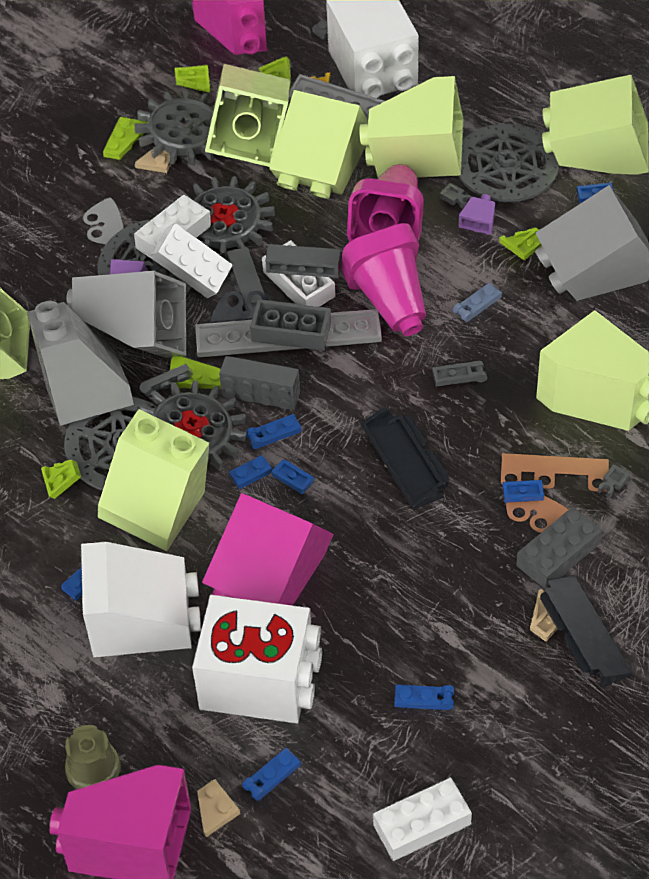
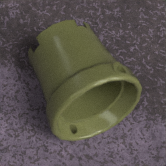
M83 725L74 729L70 738L66 739L65 749L67 758L65 773L69 783L76 789L118 777L121 762L104 731L98 730L97 726Z

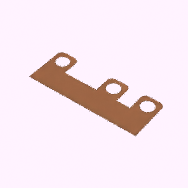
M502 453L501 484L503 485V482H506L505 476L507 474H514L517 476V481H521V471L535 472L534 480H538L541 476H548L551 479L550 484L543 485V488L547 489L554 487L555 473L588 475V489L598 491L597 488L593 487L592 481L594 479L603 480V476L609 470V459Z

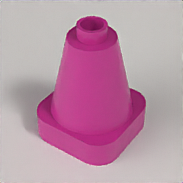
M393 165L377 179H363L355 185L348 204L347 237L349 242L358 237L401 223H407L411 226L419 242L422 232L424 199L418 190L417 176L412 169L404 165Z
M407 223L397 224L352 240L343 249L340 267L348 287L352 290L361 289L391 329L395 332L401 331L403 336H411L423 329L422 321L426 318L416 266L419 243L411 226Z

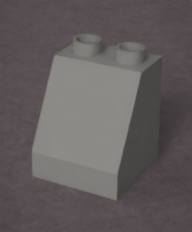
M610 185L536 232L542 246L536 249L535 252L545 268L553 266L555 272L548 277L559 294L568 290L578 301L649 281V242L637 220Z
M156 271L72 278V289H69L67 292V305L83 321L133 348L165 358L186 356V283Z
M45 301L38 304L35 310L27 312L46 388L60 426L134 405L130 386L114 349L64 302L57 304L55 301Z

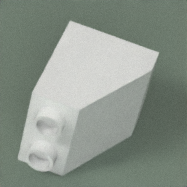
M110 542L81 544L83 617L93 657L192 648L191 632L201 631L199 607H189L188 597L199 596L197 572L186 573L184 557Z

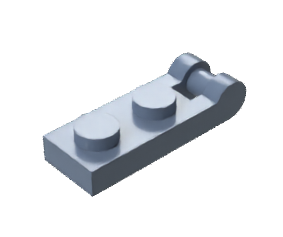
M488 283L462 303H457L452 311L457 315H461V318L468 322L502 297V292Z

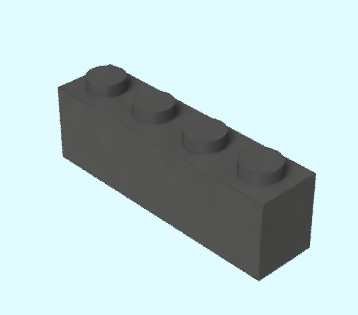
M268 244L265 259L266 273L338 278L341 265V249Z
M248 247L228 251L226 259L232 264L231 272L229 273L231 283H235L234 291L240 293L243 297L241 308L244 311L248 309L246 297L250 292L261 291L264 293ZM253 295L250 302L253 306H256L257 300H262L259 295Z

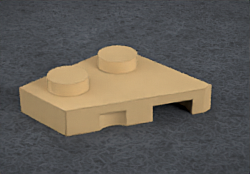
M151 149L135 162V168L167 173L171 165L170 153L164 150L156 158H153Z
M540 589L530 631L544 641H547L558 629L540 600V595L544 592Z
M215 779L197 791L203 830L206 837L240 814L239 808Z

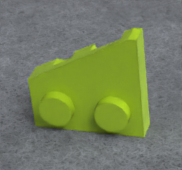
M208 65L175 68L176 85L210 92Z
M538 228L516 232L515 236L506 238L504 235L499 238V243L523 260H526L535 253L536 249L542 246L536 235V232L539 231Z
M73 460L56 463L53 467L44 466L41 468L48 495L53 499L58 497L81 477L78 464Z

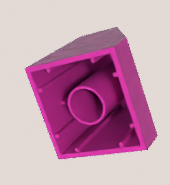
M192 0L195 21L234 55L267 51L263 0Z
M241 493L202 583L214 588L212 595L293 606L325 556L334 534Z
M156 765L69 792L64 808L55 807L50 821V833L58 836L56 852L64 854L68 870L70 872L111 879H174L191 813L184 769Z

